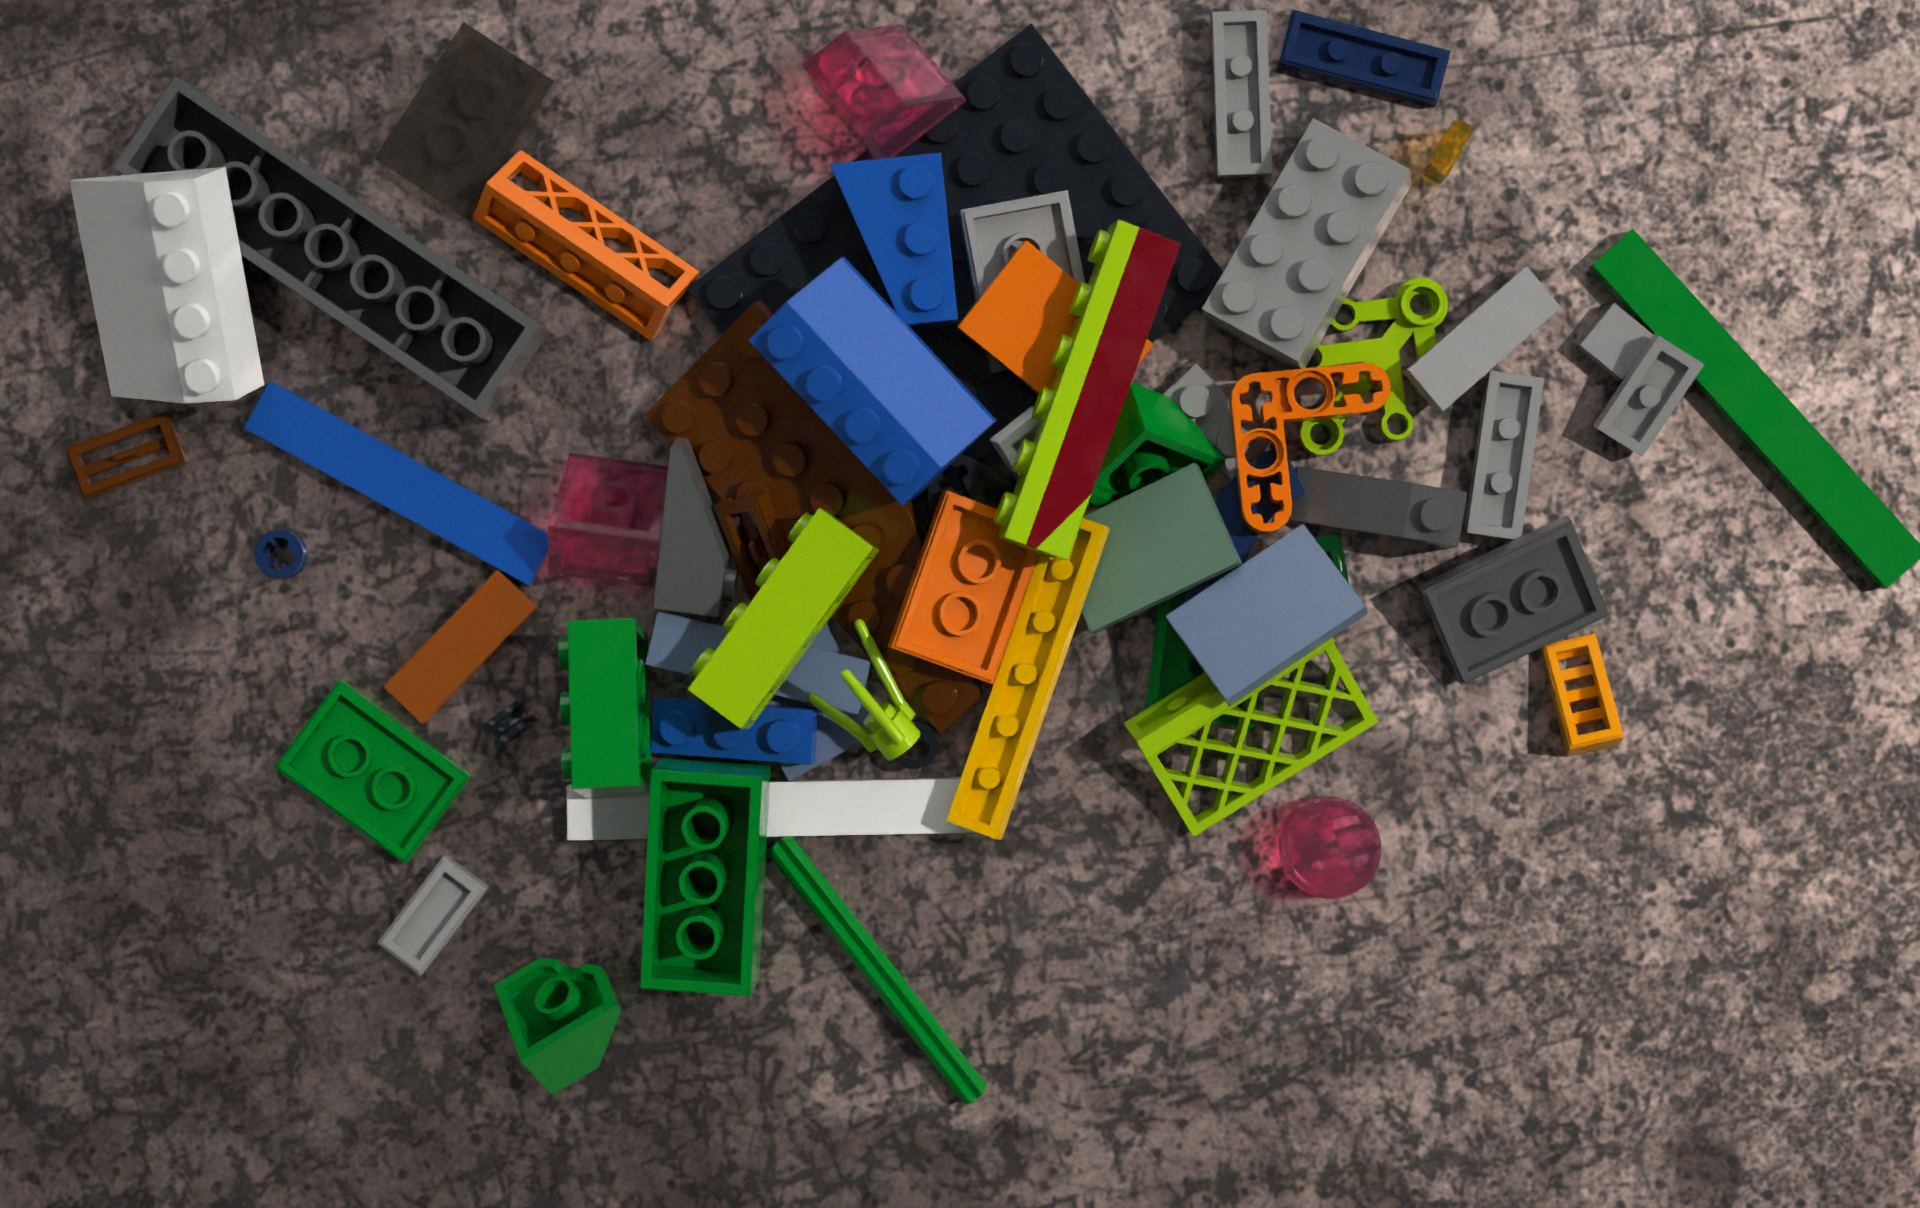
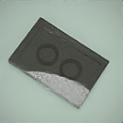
M463 22L376 154L375 159L469 220L479 203L485 184L505 165L557 84Z

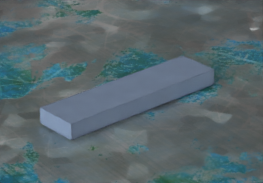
M657 611L645 665L691 675L690 671L701 654L708 647L716 651L728 633L722 629L723 625ZM810 646L775 695L810 703L808 695L816 693L840 711L859 715L862 704L841 678V672L844 669L850 670L866 689L872 662L868 659Z

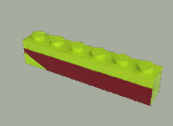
M1119 219L1108 227L1107 232L1101 229L1097 232L1088 255V261L1095 263L1088 284L1084 282L1079 283L1070 305L1069 313L1077 316L1070 337L1064 334L1060 336L1051 358L1050 365L1058 368L1051 389L1042 387L1033 408L1032 418L1039 420L1032 442L1026 439L1022 441L1014 461L1013 471L1020 473L1013 494L1008 492L1003 494L996 511L994 523L1001 525L997 538L1057 560H1068L1181 243Z

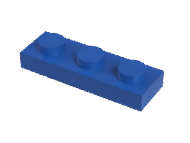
M658 696L653 698L651 753L811 765L816 762L818 708L768 704L750 729H740L701 699Z

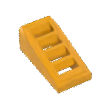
M1596 633L1550 643L1542 647L1543 659L1567 757L1620 745L1624 735ZM1584 655L1588 656L1589 664L1560 670L1558 661ZM1589 677L1593 678V686L1566 691L1564 683ZM1593 699L1598 700V708L1576 713L1571 711V704ZM1598 721L1603 722V730L1581 735L1577 733L1576 726Z

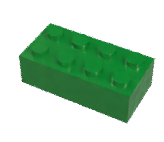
M662 758L651 769L640 988L751 997L759 982L771 766Z

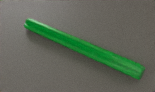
M784 836L768 851L770 858L960 1101L968 1105L982 1096L987 1090L985 1081L794 837Z

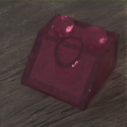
M902 23L844 31L801 65L819 96L872 160L894 158L966 102L964 96Z
M569 453L548 524V573L655 588L668 466Z

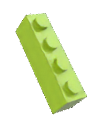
M821 508L813 516L806 512L798 520L788 535V540L793 542L790 549L781 561L774 557L767 563L755 581V584L761 589L748 606L741 602L732 611L722 627L728 633L716 651L708 647L690 671L695 680L688 690L740 729H750L879 552L878 548Z

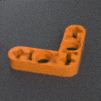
M1354 363L1260 372L1246 375L1236 382L1230 393L1229 408L1240 513L1243 522L1250 530L1258 534L1277 532L1287 523L1291 516L1292 498L1284 423L1365 416L1375 413L1386 403L1391 389L1389 377L1381 367L1372 363ZM1359 375H1366L1369 384L1378 385L1379 391L1370 397L1369 403H1362V398L1359 394H1347L1340 398L1343 407L1336 408L1333 406L1336 389L1331 377H1340L1339 388L1356 385L1359 381ZM1307 379L1314 380L1323 387L1325 400L1319 408L1305 409L1296 402L1294 390L1299 382ZM1249 386H1258L1259 394L1269 395L1270 402L1264 403L1260 410L1261 424L1273 421L1274 430L1256 428L1246 433L1242 432L1241 424L1251 425L1253 422L1251 406L1247 404L1241 405L1240 397L1247 395ZM1265 439L1273 445L1276 452V460L1272 466L1266 469H1256L1247 462L1245 448L1252 440ZM1275 475L1279 476L1280 485L1275 483L1268 485L1270 502L1280 503L1281 511L1272 516V523H1263L1261 514H1252L1251 506L1258 504L1261 498L1260 485L1249 488L1247 486V478L1264 480Z

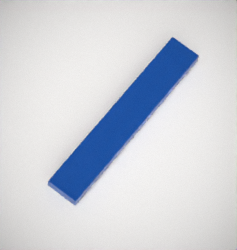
M269 381L244 426V429L529 586L533 585L558 538L273 381Z

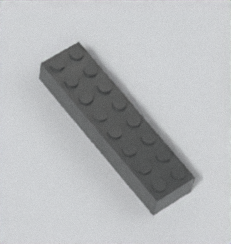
M174 76L113 168L123 175L226 167L242 256L477 416L490 421L550 331L187 83Z

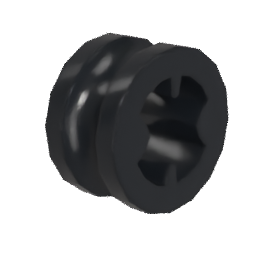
M522 698L505 707L481 727L485 733L492 732L495 735L496 741L494 745L497 749L514 740L537 721L534 714L527 715L524 713L523 706L525 702Z
M912 719L913 724L923 731L922 740L930 744L929 751L925 756L918 752L919 759L917 760L906 758L905 752L895 758V761L905 768L919 769L933 761L938 751V738L936 732L929 724L922 720Z

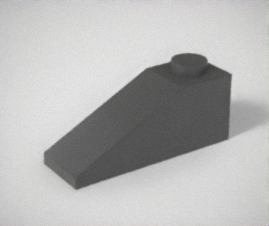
M677 437L670 447L653 609L719 617L725 601L734 602L738 569L729 568L731 550L688 438Z
M1296 467V474L1305 494L1292 501V512L1288 521L1444 549L1458 547L1467 492L1410 482Z

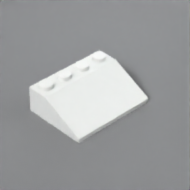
M226 167L82 178L69 181L111 396L175 403L234 401L263 386L264 379Z

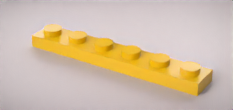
M1083 518L1068 560H1057L1039 553L946 821L990 838L1002 840L1110 531L1108 526Z

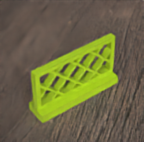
M1333 637L1230 707L1206 674L1203 673L1123 723L1193 837L1378 723L1376 716L1334 644L1336 641ZM1325 652L1331 663L1325 685L1300 681L1305 663ZM1290 673L1289 678L1284 677L1285 675ZM1339 679L1345 689L1336 688ZM1269 685L1286 688L1278 714L1254 710L1258 693ZM1297 690L1321 695L1314 721L1290 717ZM1333 697L1352 701L1359 712V715L1341 726L1325 723ZM1244 701L1242 707L1237 706ZM1223 714L1239 717L1232 743L1207 738L1211 722ZM1251 719L1275 724L1267 750L1243 745ZM1286 726L1310 731L1306 747L1294 755L1279 752ZM1197 731L1196 736L1190 735ZM1176 743L1193 746L1185 772L1164 768L1157 755ZM1204 748L1228 753L1221 778L1196 774ZM1240 755L1264 760L1259 777L1249 783L1232 781ZM1172 780L1182 782L1180 791L1177 790ZM1193 784L1218 788L1213 805L1198 815L1193 816L1187 806Z

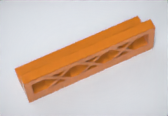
M522 150L518 151L485 184L473 216V220L650 341L663 329L673 305L687 291V288L695 282L699 271ZM521 172L539 185L540 192L525 191L511 180ZM558 207L575 209L584 216L585 222H570L559 214ZM603 238L619 239L628 246L630 253L614 252L605 246ZM648 268L663 269L676 278L677 281L668 289L650 276Z

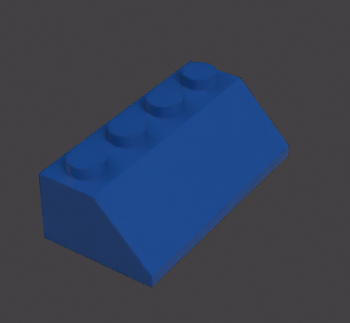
M841 257L789 299L749 339L753 346L902 506L920 495L997 421L845 257Z

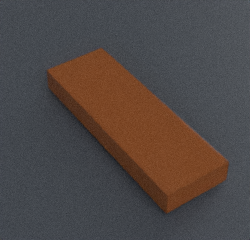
M497 569L383 687L421 724H426L539 607L500 569Z

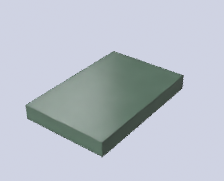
M1192 463L1083 516L1085 519L1108 526L1110 531L1084 602L1082 614L1090 632L1096 634L1242 564L1199 465Z

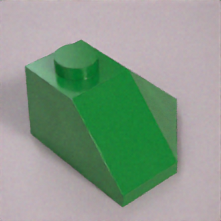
M1131 382L1089 503L1104 507L1192 463L1199 465L1206 480L1225 462L1224 455L1170 397Z
M539 957L493 985L521 1063L551 1095L600 1066L621 1013V1008L608 975L601 966L583 964L581 968L563 966L557 959Z

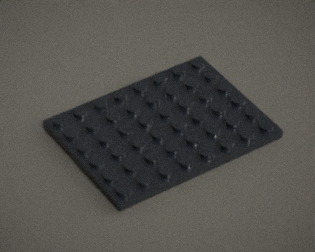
M1032 23L852 161L941 153L958 324L975 303L958 214L959 210L1068 190L1086 284L1089 283L1095 263L1088 261V255L1094 238L1099 229L1107 232L1108 227L1118 219L1181 243L1147 337L1152 343L1207 301L1223 273L1220 266ZM834 176L687 288L694 300L721 335H723L754 302L762 301L775 314L789 299L841 257H845L892 307ZM955 327L914 331L997 420L963 452L993 467L1002 458L989 439L1028 408L1034 407L1038 394L1008 370L989 374L985 351ZM950 465L943 472L942 478L937 481L938 485L947 482L958 493L964 488L958 477L960 471L964 469L963 465L956 468ZM924 491L911 500L919 523L928 517Z

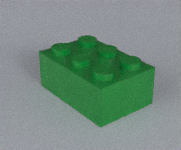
M635 618L567 621L568 636L559 637L558 645L561 670H568L569 692H561L560 695L562 725H569L571 747L562 748L561 765L563 780L571 781L572 790L587 799L650 796L652 769L649 665H645L648 655V634Z

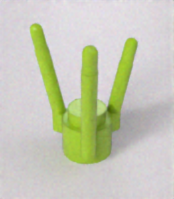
M857 619L854 622V627L894 707L889 702L879 706L861 682L848 669L842 670L841 678L870 713L863 722L868 728L867 730L816 693H810L808 701L856 737L869 753L878 749L887 760H893L911 748L920 737L921 732L911 721L916 713L904 700L867 626L862 619Z

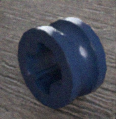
M277 529L269 531L260 537L255 545L254 557L256 565L262 573L273 578L288 579L297 576L304 570L308 563L309 551L307 544L301 536L291 531ZM280 539L289 541L287 550L295 554L291 564L282 563L283 570L275 568L276 558L269 555L272 545H282Z

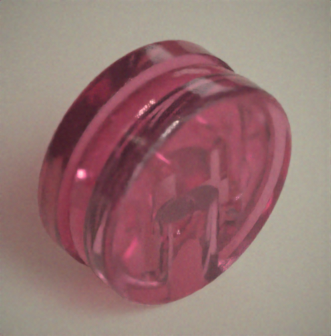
M1320 795L1300 802L1288 812L1278 830L1276 851L1282 870L1297 887L1318 898L1339 899L1358 892L1373 878L1381 860L1382 842L1374 820L1362 807L1338 796Z

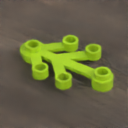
M1423 277L1413 278L1399 287L1392 298L1354 302L1346 298L1341 306H1346L1352 311V322L1348 325H1341L1333 319L1329 326L1336 332L1345 333L1352 330L1358 322L1394 320L1381 338L1328 345L1319 344L1315 350L1320 357L1317 367L1372 363L1385 371L1389 377L1391 389L1390 395L1383 405L1384 414L1379 420V431L1385 439L1392 442L1407 438L1414 428L1413 418L1406 409L1399 350L1413 333L1417 359L1437 343L1435 327L1444 320L1448 311V299L1444 289L1437 282ZM1422 296L1428 301L1429 310L1427 314L1416 315L1410 308V301L1413 297ZM1359 375V381L1356 385L1342 388L1336 395L1333 406L1336 408L1343 407L1340 401L1343 395L1359 394L1363 398L1372 386V384L1368 383L1367 376ZM1412 384L1414 392L1421 398H1424ZM1391 415H1399L1404 419L1406 427L1402 434L1394 435L1388 430L1387 420ZM1347 417L1303 421L1298 431L1299 442L1303 449L1315 456H1326L1336 451L1344 439L1342 424ZM1320 424L1329 430L1330 437L1326 444L1318 445L1312 441L1310 431L1314 425Z

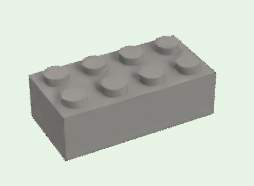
M1313 118L1205 302L1202 311L1207 322L1292 369L1305 368L1410 189V169Z

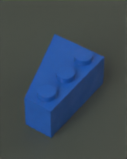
M941 153L830 164L834 178L894 311L913 331L956 327L958 325Z

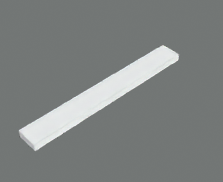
M961 777L770 781L767 837L977 832L946 821ZM572 784L566 786L567 840L648 839L650 796L587 799L572 790Z

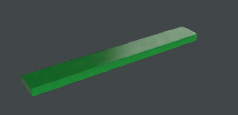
M1634 229L1629 230L1589 266L1590 270L1642 326L1652 334L1659 335L1705 364L1693 383L1881 589H1887L1920 559V543Z

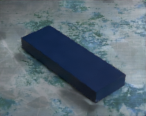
M1292 10L1277 66L1435 107L1438 102L1451 51Z

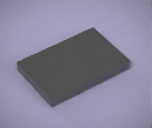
M1566 516L1417 586L1453 674L1461 685L1609 616L1572 520Z

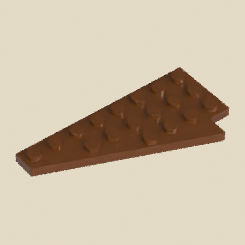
M762 301L754 302L644 415L671 444L674 443L677 437L689 439L703 479L722 499L732 497L735 500L741 495L750 494L752 497L758 492L768 491L789 549L793 542L788 540V535L795 524L806 512L813 516L819 508L830 513L879 549L877 555L832 617L867 654L854 627L855 620L862 619L900 691L942 734L984 693L979 680L887 647L925 541V536L912 502L909 501L902 506L749 341L774 315ZM738 513L740 519L743 521L741 513Z

